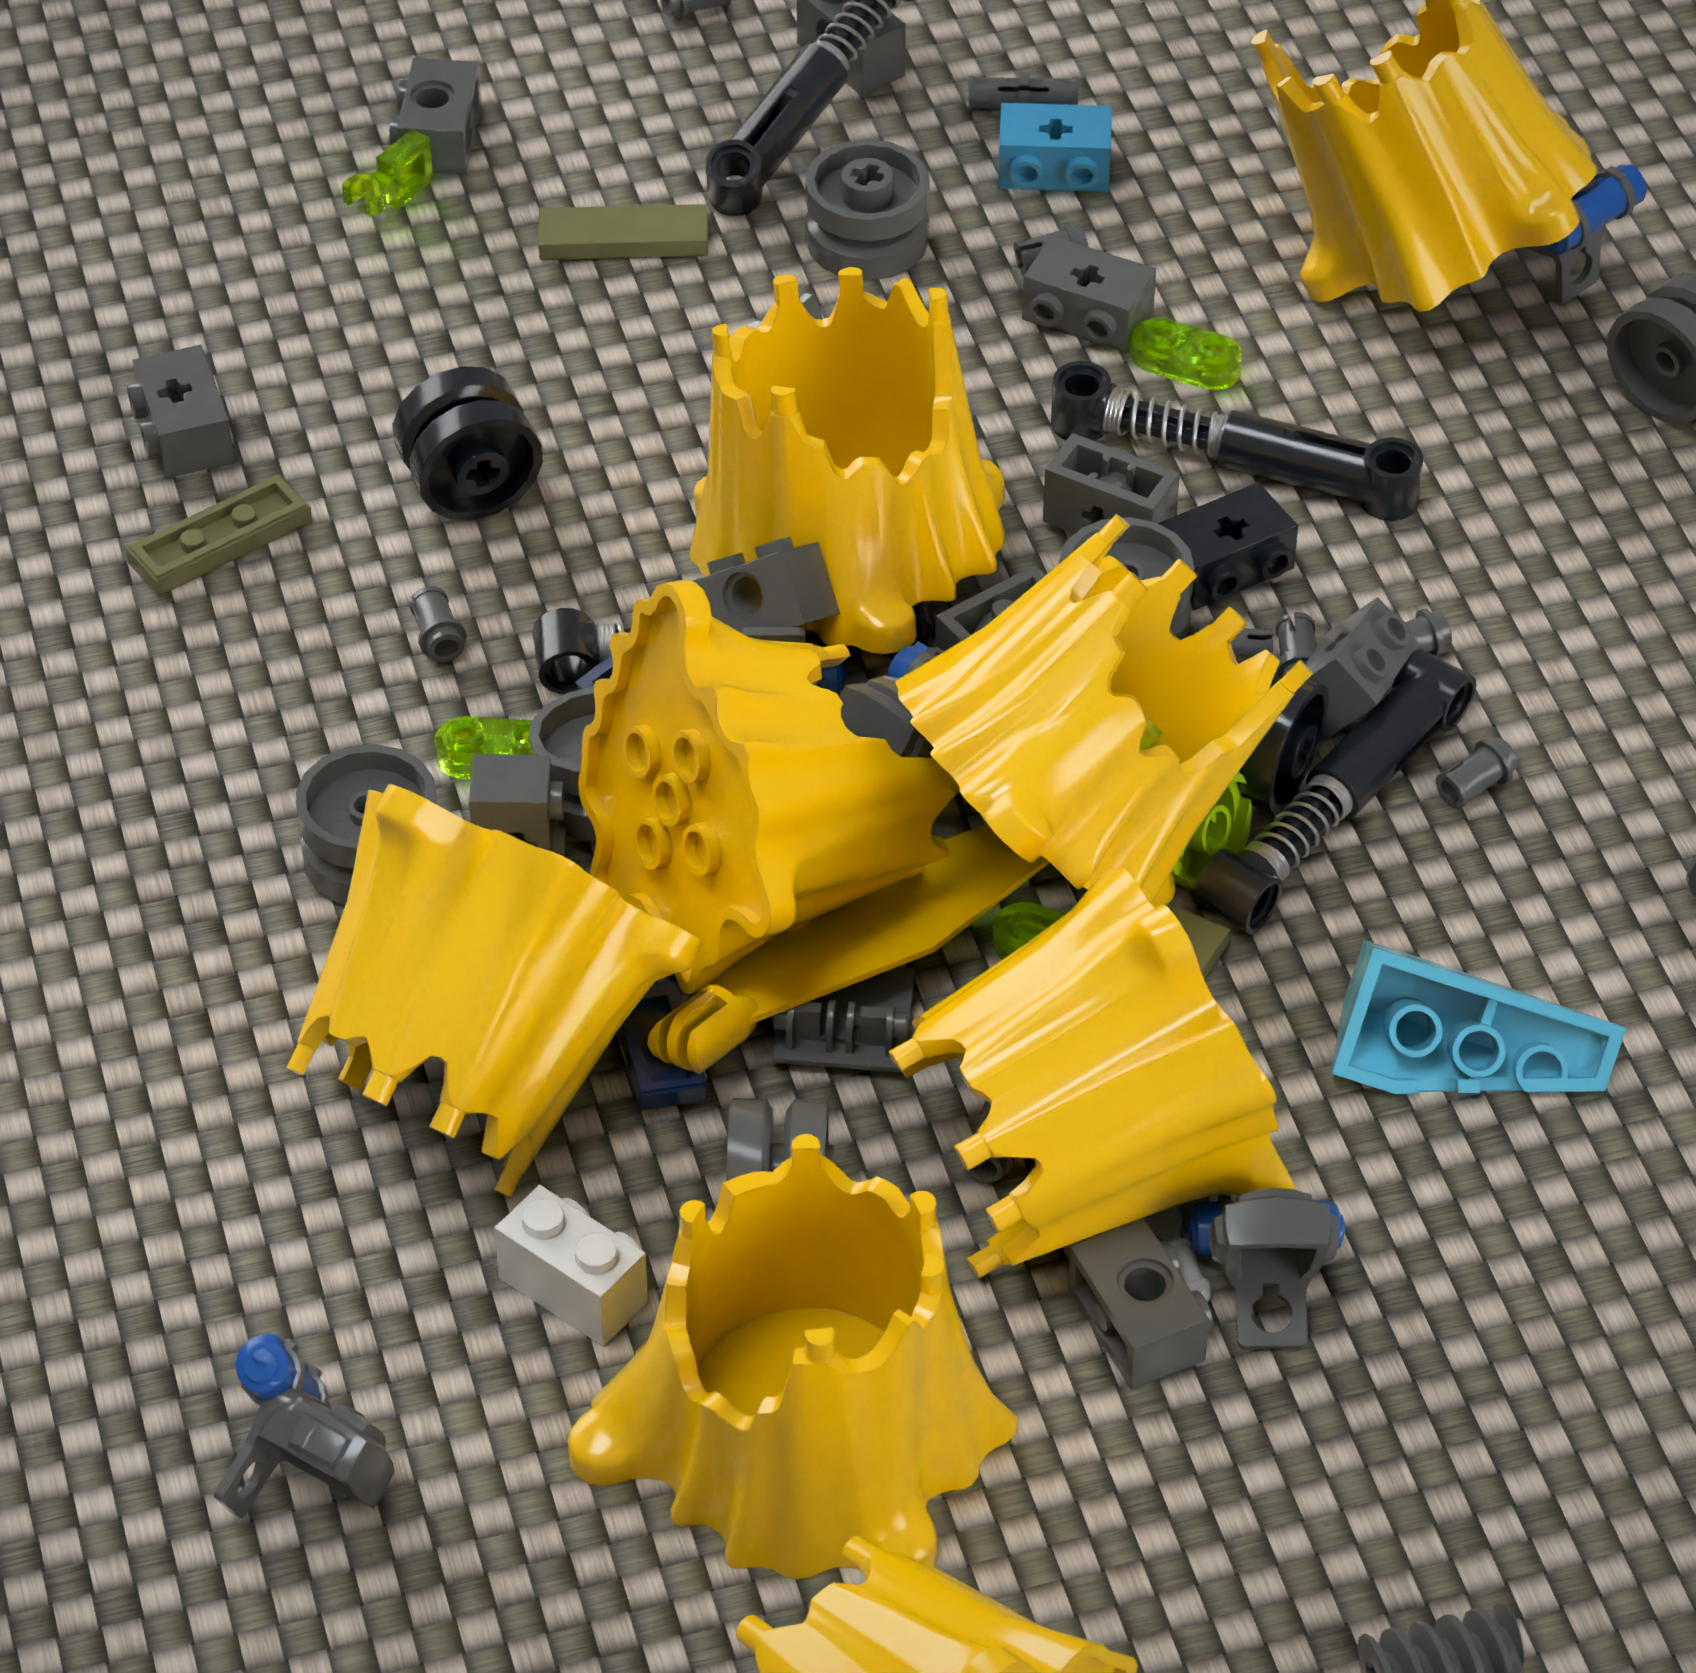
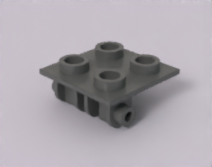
M896 967L774 1015V1029H776L772 1063L902 1072L893 1063L889 1051L908 1041L916 968Z

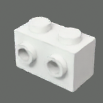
M538 1185L494 1227L499 1278L604 1347L648 1304L646 1253L642 1251L638 1243L629 1235L623 1232L614 1233L592 1219L586 1210L573 1199H562L545 1187Z

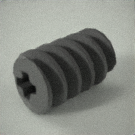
M1499 1602L1493 1606L1490 1615L1480 1608L1470 1609L1465 1613L1462 1622L1458 1617L1451 1614L1444 1615L1437 1619L1434 1629L1429 1623L1424 1621L1414 1622L1409 1626L1406 1636L1395 1627L1388 1628L1381 1632L1378 1643L1372 1636L1362 1634L1358 1638L1357 1645L1362 1673H1521L1524 1663V1648L1517 1620L1510 1607L1504 1602Z

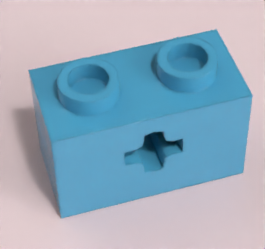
M1001 103L998 188L1109 192L1112 106Z

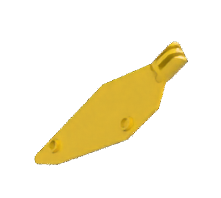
M988 824L947 838L944 841L950 850L948 857L925 865V871L922 875L903 879L779 933L738 960L712 983L657 1022L649 1033L647 1045L652 1054L666 1063L672 1062L677 1067L701 1074L746 1040L755 1029L758 1021L934 953L1050 862L1042 856H1039L1034 863L1023 859L1010 849L993 832Z

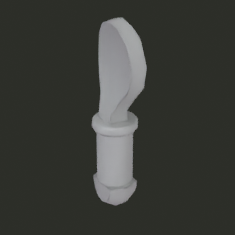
M1179 1205L1144 1217L1159 1241H1168L1174 1249L1180 1265V1275L1191 1292L1198 1290L1208 1303L1211 1296L1209 1281L1203 1277L1192 1254L1191 1241L1181 1238L1184 1221Z

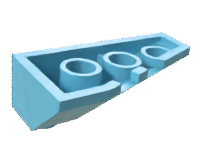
M1364 940L1343 1001L1331 1073L1394 1094L1456 1091L1457 1093H1480V1091H1605L1626 1028L1450 967Z

